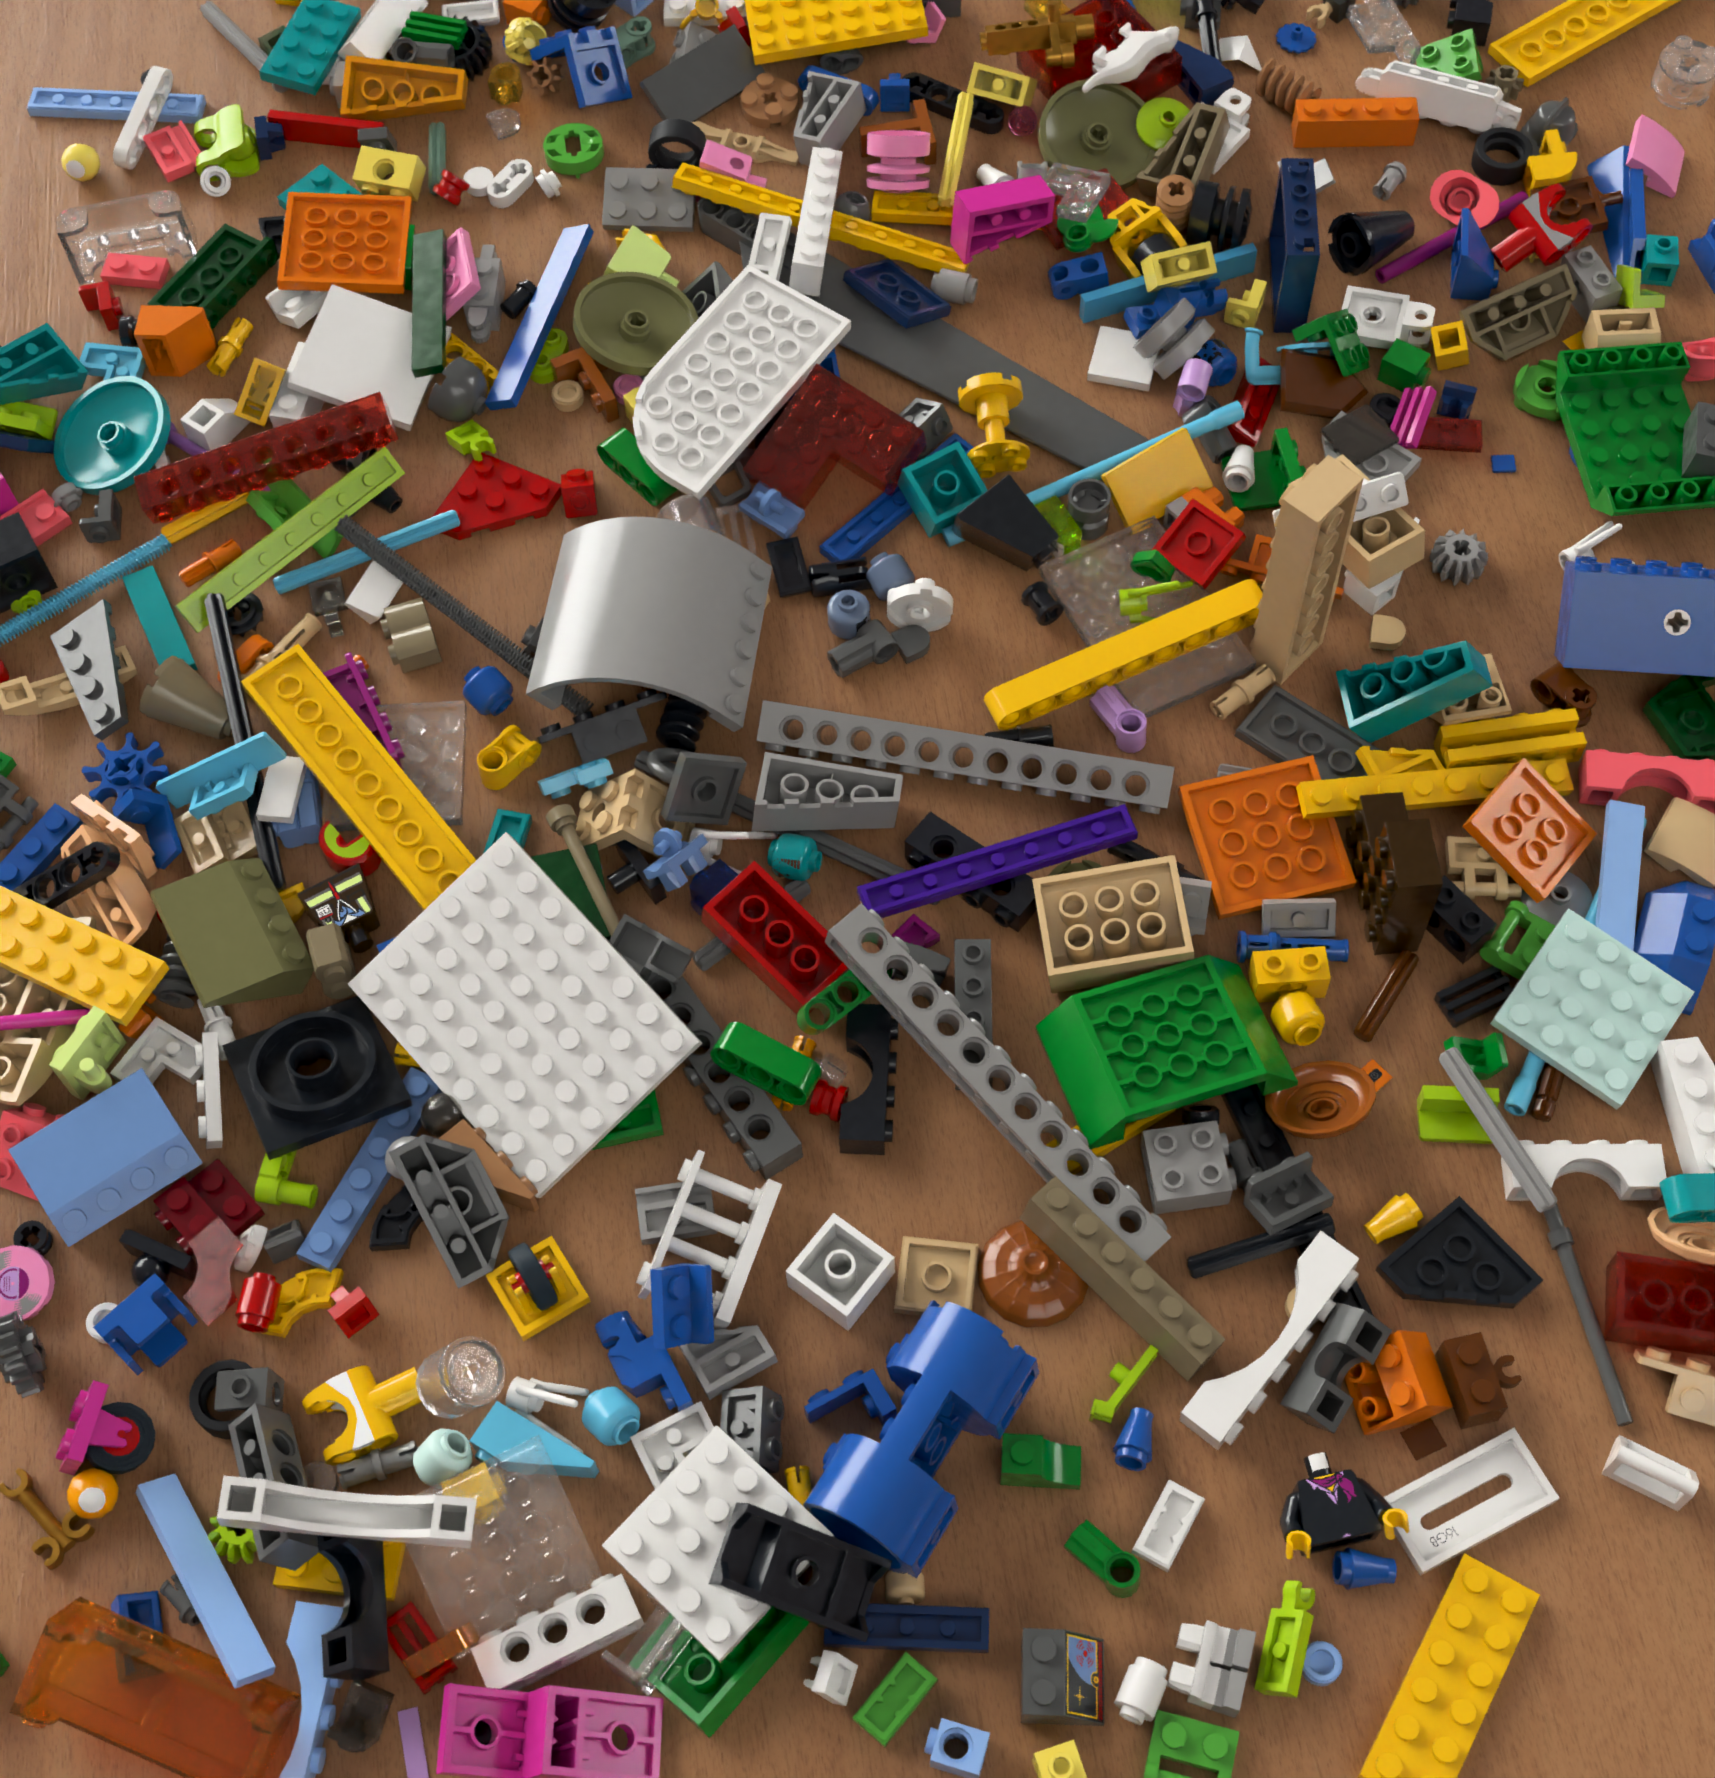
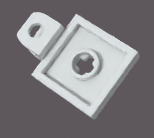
M1236 88L1228 89L1214 102L1215 107L1226 109L1230 129L1212 174H1215L1250 137V128L1246 127L1249 122V114L1246 112L1250 108L1251 97ZM1232 99H1238L1240 100V103L1232 104L1230 101Z
M1348 285L1341 310L1347 308L1349 313L1355 317L1358 324V331L1356 332L1361 343L1365 344V346L1389 350L1397 338L1417 348L1428 347L1431 336L1430 327H1432L1436 309L1429 304L1409 301L1410 295ZM1417 314H1423L1427 318L1424 320H1419L1415 316ZM1370 315L1376 316V321L1368 320ZM1421 332L1423 336L1415 337L1412 333Z

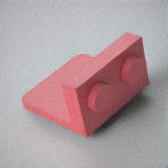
M24 1103L21 1107L2 1112L0 1120V1187L39 1201L8 1149L64 1116V1114L55 1116L45 1112L46 1107L42 1105Z

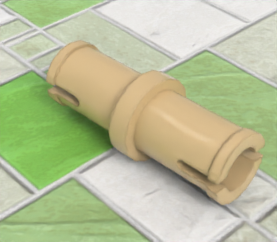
M1262 664L1243 680L1237 679L1231 684V689L1210 702V708L1216 717L1219 716L1220 720H1224L1243 704L1248 705L1253 702L1256 694L1276 681L1273 671L1269 667L1267 668V665Z

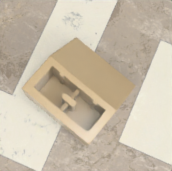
M1655 307L1592 310L1582 333L1585 349L1661 343V330Z
M1491 653L1484 654L1483 656L1486 659L1493 686L1430 715L1431 718L1444 726L1511 714L1512 709Z

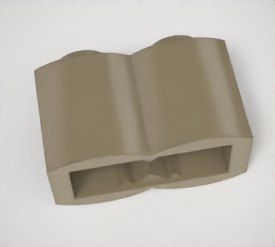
M422 597L383 608L386 619L380 620L386 640L392 638L393 645L388 646L393 665L400 664L403 673H407L442 662Z
M331 923L308 930L306 939L315 975L321 981L324 994L331 999H344L351 996L354 991L348 983L357 974L350 946L345 942L341 927Z

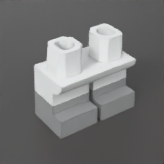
M1209 1620L1206 1621L1204 1627L1196 1624L1182 1623L1176 1648L1197 1654L1195 1667L1173 1661L1167 1686L1188 1695V1703L1236 1718L1241 1707L1256 1632L1242 1628L1238 1631L1218 1626V1624Z

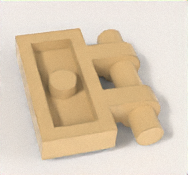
M1447 836L1445 842L1447 874L1461 875L1462 881L1451 882L1467 897L1474 899L1475 896L1494 897V900L1506 901L1508 897L1522 896V888L1517 883H1508V876L1510 875L1473 837ZM1475 875L1494 876V882H1476Z

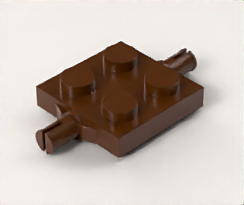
M1592 176L1561 182L1559 184L1566 190V194L1555 205L1556 207L1551 211L1549 218L1554 223L1560 225L1576 223L1581 219L1587 218L1593 225L1589 234L1607 230L1609 221L1604 209L1606 206L1623 203L1622 191L1618 190L1602 194L1596 188ZM1548 186L1531 189L1530 196Z

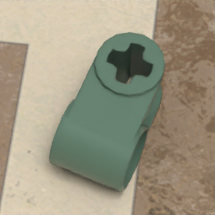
M637 16L631 18L627 23L616 28L626 69L640 59L651 55L656 49L655 40L651 37L652 23L646 17Z

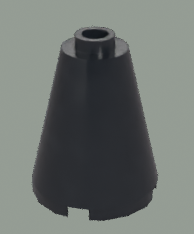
M1404 210L1341 214L1333 219L1328 230V234L1332 233V243L1328 244L1331 257L1342 272H1351L1353 276L1363 274L1413 237L1415 230L1414 220Z

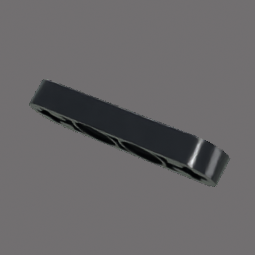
M917 72L908 73L903 76L902 79H910V103H913L914 100L925 99L927 110L953 120L958 94L962 90ZM936 95H943L947 97L943 101H936L932 99ZM974 96L969 127L989 135L999 133L1004 126L1003 109L996 104Z
M98 841L90 843L18 886L13 892L29 899H35L33 901L54 909L113 874L120 864V852L112 844ZM77 865H79L80 876L78 880L74 883L72 880V872L73 869ZM53 880L54 892L48 898L46 893L47 885Z

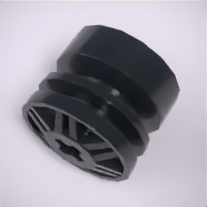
M547 0L549 11L555 21L564 29H572V32L577 33L579 29L588 26H596L597 29L616 0Z
M1199 180L1189 217L1186 235L1187 245L1208 242L1211 236L1215 235L1218 236V251H1223L1227 238H1231L1230 249L1241 246L1247 236L1252 214V189L1243 188L1240 201H1235L1237 186H1231L1226 199L1220 198V183Z

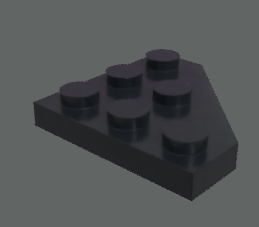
M1460 1196L1383 1260L1375 1270L1402 1299L1510 1309L1515 1308L1543 1282V1279Z

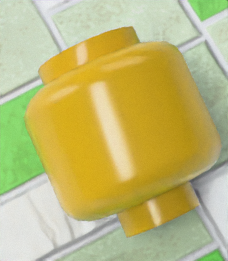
M1296 991L1282 994L1272 1007L1270 1014L1272 1023L1282 1039L1292 1045L1306 1046L1315 1042L1321 1036L1325 1024L1323 1012L1314 998L1307 992Z

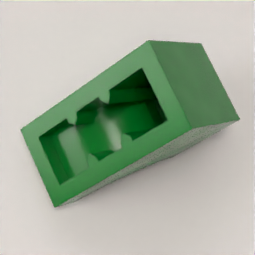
M1004 1433L1001 1446L1000 1485L1080 1490L1081 1446L1055 1443L1044 1439L1043 1435Z

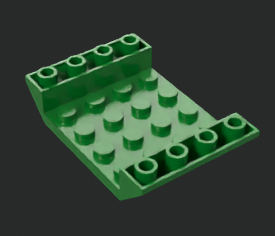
M1682 342L1559 351L1557 359L1556 404L1591 508L1610 516L1715 508V476L1682 477L1684 424L1691 414L1681 385L1691 368Z
M1205 955L1071 995L1039 1022L1035 1029L1079 1130L1089 1143L1088 1147L1090 1150L1123 1140L1125 1124L1254 1084L1258 1085L1263 1096L1298 1085V1080L1240 966L1211 955Z

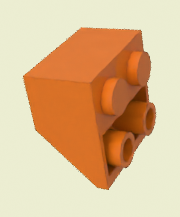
M141 305L134 336L151 376L182 377L212 358L217 351L218 345L203 307Z
M1399 1330L1390 1334L1374 1364L1360 1362L1354 1365L1344 1377L1350 1396L1353 1398L1352 1402L1364 1435H1371L1422 1422L1453 1407L1426 1332Z

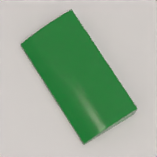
M772 1607L721 1663L686 1630L644 1678L710 1739L810 1622Z

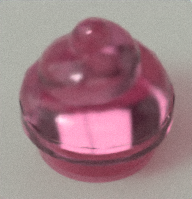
M1026 105L1022 107L1017 106L1009 114L1008 127L1017 136H1028L1037 127V115L1032 108Z

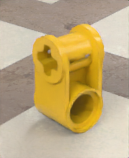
M513 724L506 727L477 756L482 784L490 790H500L508 786L514 778L523 770L533 765L542 751L541 744L537 741H530L521 734V729L517 725Z

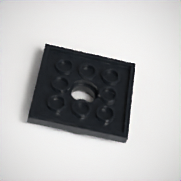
M359 996L317 1011L291 1016L271 1028L222 1045L269 1160L412 1106L411 1098L371 1013ZM319 1058L332 1061L331 1066L320 1074L304 1076L297 1073V1069L300 1066L311 1065Z

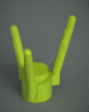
M1176 580L1143 588L1120 589V616H1129V623H1146L1155 619L1154 617L1141 615V612L1148 611L1147 596L1190 588L1194 583L1192 581L1179 582Z

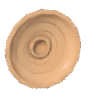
M1666 1206L1652 1210L1647 1221L1653 1238L1669 1252L1687 1259L1689 1263L1703 1268L1715 1266V1222L1672 1223L1669 1220Z

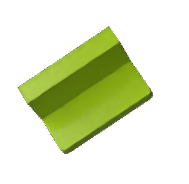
M1617 265L1616 280L1623 288L1618 304L1629 308L1665 307V294L1648 289H1640L1641 269L1628 265Z
M1422 1086L1417 1098L1419 1140L1479 1144L1493 1143L1456 1086ZM1484 1087L1497 1107L1500 1103L1499 1088Z

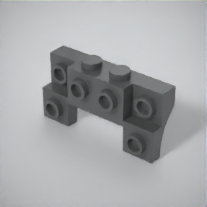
M626 914L623 915L609 940L612 946L646 982L653 971L678 984L695 954L690 949Z

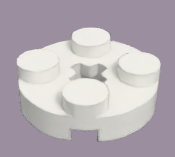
M919 578L915 583L902 585L888 591L887 617L892 624L899 628L908 625H919L928 632L947 626L951 621L953 597L945 589L935 586V581L930 578Z

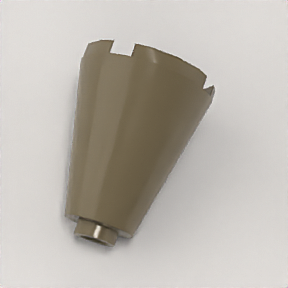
M176 656L167 658L154 672V675L159 677L154 686L146 685L140 700V712L148 718L220 740L226 736L232 737L225 698L183 659Z

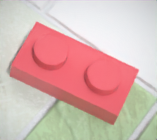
M108 253L100 277L102 281H109L110 285L161 289L165 283L170 265L167 258Z

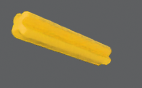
M240 485L162 527L161 534L172 545L248 504L246 499L249 491L246 487Z

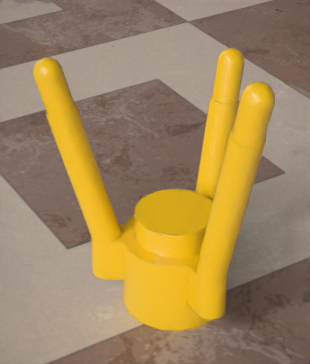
M696 0L695 9L682 21L679 28L684 29L696 17L702 20L715 18L718 24L722 23L724 20L722 13L718 11V0Z

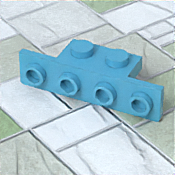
M261 732L157 781L156 789L161 794L167 795L168 801L176 809L190 803L189 812L199 820L207 815L217 814L223 808L233 803L247 800L253 795L258 771L285 759L287 753L266 732Z

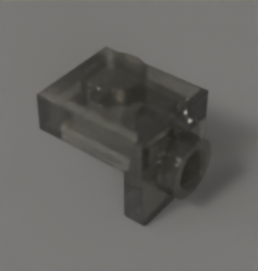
M364 1680L353 1681L339 1720L329 1727L327 1737L337 1741L338 1746L346 1751L364 1752L379 1741L395 1694Z

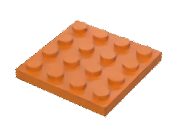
M288 192L277 276L278 290L329 291L333 284L352 292L404 294L409 224H411L412 214L411 196Z
M1313 755L1179 786L1177 792L1205 880L1212 881L1210 895L1218 920L1262 910V899H1308L1354 888L1357 882L1335 818L1303 820L1296 787L1299 782L1321 780Z

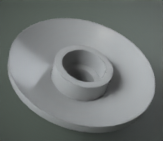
M1566 872L1547 898L1539 903H1536L1523 889L1521 902L1528 907L1529 912L1555 926L1568 909H1571L1585 919L1593 900L1592 893L1585 882L1570 872ZM1554 893H1559L1563 895L1565 898H1558Z

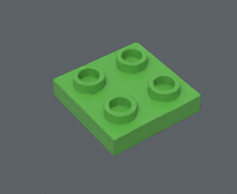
M1472 28L1414 49L1417 66L1474 81L1482 79L1483 65Z

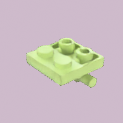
M93 1006L89 1013L81 1017L77 1022L75 1031L66 1043L57 1048L49 1066L71 1095L83 1101L90 1091L100 1094L112 1086V1079L106 1070L127 1042L104 1010Z

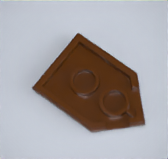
M1290 349L1281 350V411L1334 419L1341 410L1347 413L1369 392L1355 374L1343 377L1335 356Z

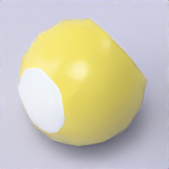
M85 144L69 145L64 150L61 158L62 167L67 176L82 182L93 179L98 174L101 165L95 149Z

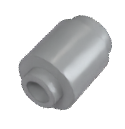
M941 268L939 274L934 273L931 291L935 292L943 300L961 305L966 303L973 304L975 300L978 279L972 278L971 274Z

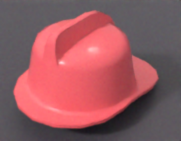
M1450 170L1441 174L1434 181L1430 189V201L1433 209L1457 226L1462 208L1470 209L1479 228L1487 226L1499 211L1500 200L1497 192L1489 184L1463 170Z
M1715 337L1700 341L1683 342L1682 345L1691 367L1684 379L1688 382L1714 379Z

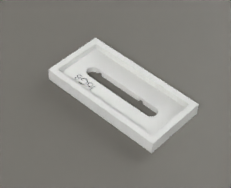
M1512 1428L1384 1498L1393 1508L1401 1509L1407 1513L1410 1532L1406 1533L1403 1528L1394 1527V1533L1421 1576L1557 1502L1559 1496L1516 1429ZM1500 1475H1505L1510 1479L1511 1487L1432 1530H1426L1422 1527L1420 1521L1424 1515L1435 1511Z

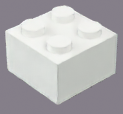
M833 1213L786 1270L787 1284L789 1288L849 1331L894 1275L895 1257Z

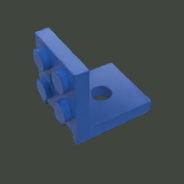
M588 26L579 29L577 33H573L572 29L555 33V36L540 39V45L529 50L532 61L543 60L544 57H551L552 59L566 56L579 109L633 98L615 26L596 30V26ZM595 66H598L603 73L602 81L595 75Z

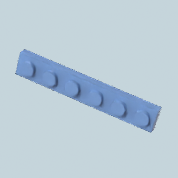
M412 1067L409 1069L403 1079V1083L411 1098L412 1106L379 1118L298 1249L296 1255L300 1260L328 1272L336 1268L391 1177L385 1165L387 1149L392 1142L403 1136H416L422 1126V1106H426L423 1113L428 1109L429 1114L442 1093V1090L428 1074Z

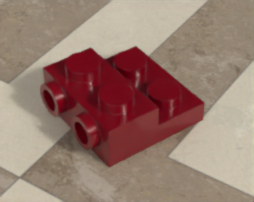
M218 1158L191 1180L187 1181L182 1177L153 1200L159 1208L154 1213L159 1222L167 1231L175 1227L181 1235L176 1239V1242L187 1255L192 1256L196 1253L204 1263L265 1215L261 1207Z

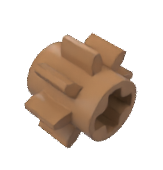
M544 57L543 64L539 60H533V69L531 72H526V75L530 76L532 81L530 88L540 87L541 95H548L549 88L553 92H559L560 90L557 85L560 81L565 80V77L561 76L560 73L562 65H551V57ZM543 72L549 74L548 80L543 78Z

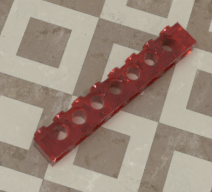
M377 392L151 470L133 478L144 513L153 524L165 523L173 520L176 516L200 511L205 506L216 502L232 500L242 493L251 490H261L268 484L280 480L293 479L298 474L312 469H322L329 463L343 458L350 459L356 457L359 453L369 449L385 447L390 442L398 440V435L389 407L381 392ZM364 426L363 429L355 432L357 428ZM333 437L330 441L325 442L326 439ZM303 447L299 452L294 453L296 449ZM272 458L269 462L264 463L265 460ZM237 469H240L239 472H237L236 474H233L234 471H236ZM210 479L206 484L202 485L204 481Z

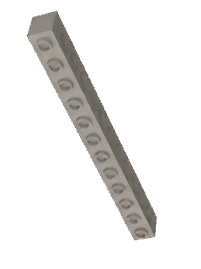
M763 700L756 740L766 742V750L785 753L786 746L799 748L798 755L815 758L819 757V751L833 753V761L852 764L853 757L866 759L865 766L886 769L887 763L899 764L900 772L920 775V769L924 768L934 770L933 777L954 780V774L968 776L967 783L988 786V780L991 779L1002 781L1001 788L1022 792V786L1027 785L1036 787L1035 794L1056 797L1057 791L1070 792V800L1090 803L1091 796L1105 798L1104 805L1116 807L1130 802L1140 804L1139 811L1160 814V808L1168 809L1175 768ZM798 720L803 725V734L800 738L793 740L789 737L787 728L792 721ZM827 726H833L837 731V739L831 745H825L821 740V732ZM861 731H866L871 737V744L864 751L858 750L854 744L855 736ZM894 737H901L905 742V750L899 756H892L888 751V743ZM928 742H934L939 748V755L932 762L925 761L921 755L922 747ZM961 748H969L973 753V762L965 768L958 766L955 761V755ZM996 753L1004 754L1008 760L1007 768L1001 773H994L989 767V760ZM1029 759H1037L1042 765V772L1035 779H1029L1023 773L1024 763ZM1065 764L1072 765L1077 772L1075 781L1068 785L1062 784L1057 778L1058 769ZM1098 770H1105L1111 776V784L1105 790H1097L1091 783L1092 775ZM1131 776H1141L1146 782V789L1139 796H1132L1126 790V781Z
M861 903L828 930L825 939L826 945L1046 1183L1056 1176L1144 1261H1147L1171 1238L1167 1232L1168 1228L1165 1222L1155 1213L1150 1214L1141 1205V1198L1131 1186L1123 1185L1115 1177L1112 1165L1105 1158L1097 1157L1089 1149L1086 1137L1079 1130L1071 1129L1062 1120L1063 1115L1060 1109L1053 1102L1045 1101L1036 1092L1037 1087L1033 1080L1025 1073L1020 1074L1010 1064L1011 1058L1007 1052L998 1045L994 1046L984 1036L986 1033L982 1025L974 1018L969 1019L959 1009L960 1004L956 997L947 990L943 991L934 982L935 977L927 966L922 963L917 964L909 955V948L904 941L897 936H891L884 928L885 924L882 918L874 910L870 909L868 911ZM867 941L873 942L878 946L879 952L868 953L861 944ZM891 968L898 969L903 973L905 979L900 981L893 980L888 976L887 970ZM916 995L923 996L928 1000L930 1006L919 1008L913 1003L912 997ZM937 1024H950L954 1028L955 1034L951 1036L942 1034ZM963 1051H975L980 1057V1062H968L963 1056ZM996 1077L1001 1079L1006 1086V1090H994L989 1084V1078ZM1015 1106H1026L1031 1112V1119L1020 1118L1015 1112ZM1041 1133L1052 1134L1057 1140V1147L1051 1148L1046 1146L1041 1140ZM1067 1161L1078 1162L1082 1166L1083 1175L1076 1176L1070 1173L1067 1168ZM1093 1189L1104 1190L1109 1197V1204L1097 1202L1093 1196ZM1120 1217H1128L1134 1222V1233H1128L1122 1229L1119 1222Z

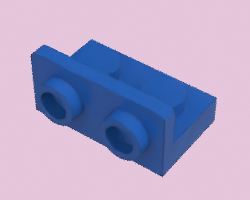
M680 1263L650 1269L654 1348L668 1349L690 1343H713L714 1318L711 1266Z

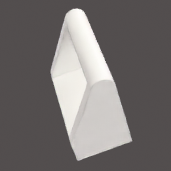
M1621 1435L1615 1439L1602 1471L1603 1475L1676 1511H1679L1694 1497L1699 1487V1480L1695 1471Z

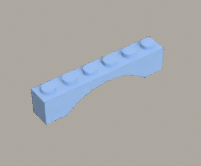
M296 1601L286 1643L295 1660L301 1683L302 1709L298 1734L290 1758L279 1778H315L316 1774H321L324 1768L326 1748L322 1747L326 1730L330 1731L335 1721L336 1706L332 1705L335 1689L341 1688L344 1680L323 1677L322 1635L337 1625L341 1618L343 1607Z

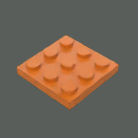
M1525 758L1513 765L1462 826L1536 903L1547 898L1597 835L1593 828Z

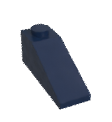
M1177 40L1170 53L1165 52L1158 55L1165 71L1193 105L1197 102H1203L1214 106V102L1225 91L1232 88L1234 84L1231 71L1226 69L1217 58Z

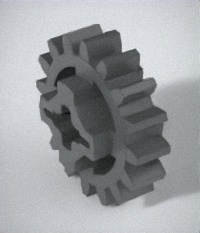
M17 1311L0 1317V1371L5 1382L15 1385L17 1394H21L22 1398L44 1390L43 1383H45L41 1372L47 1369L45 1364L46 1352L43 1343L40 1342L36 1334L35 1328L25 1325L23 1317L19 1316Z

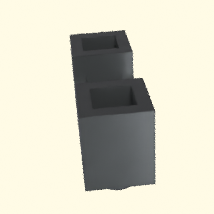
M1337 1303L1280 1404L1305 1423L1335 1433L1353 1401L1352 1397L1342 1391V1382L1345 1375L1354 1365L1360 1362L1374 1364L1392 1330L1364 1309Z

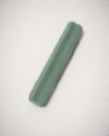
M432 122L429 125L428 187L430 188L429 192L432 195H436L437 193L432 189L435 184L440 183L442 179L441 173L443 169H446V130L442 122Z

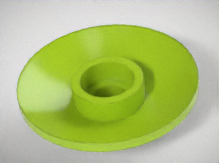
M1159 97L1146 102L1139 110L1136 118V130L1140 139L1155 151H1158L1160 147L1163 149L1173 136V131L1190 110L1180 101L1168 97ZM1164 118H1168V119H1170L1172 122H1168V121H1166Z

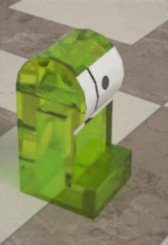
M1056 495L1034 505L1059 535L1054 546L1057 550L1053 555L1061 561L1069 562L1075 560L1081 551L1082 532Z

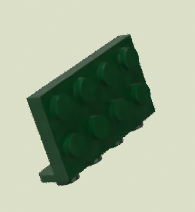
M225 223L147 304L153 306L203 307L211 329H213L280 258L275 242L270 237H265L262 241H259Z

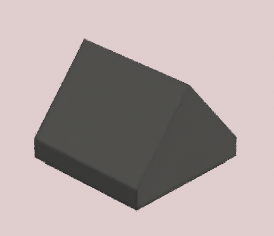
M295 1219L268 1230L263 1244L272 1262L276 1264L296 1256L306 1237L300 1221Z

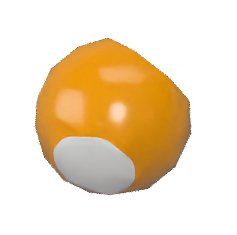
M96 1468L86 1469L73 1477L67 1489V1502L70 1510L80 1518L96 1519L105 1516L113 1510L118 1499L119 1487L116 1479L109 1472Z

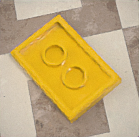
M1180 428L1100 475L1111 492V499L1129 534L1139 531L1164 516L1166 505L1193 488L1198 487L1203 492L1213 487L1187 428Z

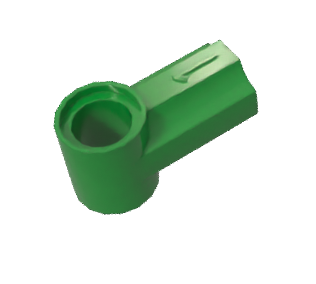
M1088 1520L1080 1524L1070 1535L1064 1548L1105 1584L1110 1594L1119 1598H1126L1136 1593L1140 1586L1141 1575L1140 1564L1136 1557L1120 1549ZM1117 1567H1126L1132 1571L1133 1577L1128 1582L1121 1583L1115 1581L1111 1573Z

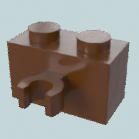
M1481 1332L1444 1340L1437 1350L1435 1357L1460 1429L1499 1421L1508 1408L1501 1387L1511 1389L1516 1387L1522 1380L1521 1375L1508 1377L1502 1371V1367H1508L1515 1361L1514 1356H1501L1493 1365Z

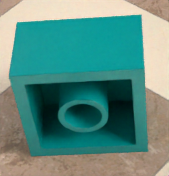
M959 441L903 468L897 483L929 538L941 533L943 528L954 524L956 515L988 491Z

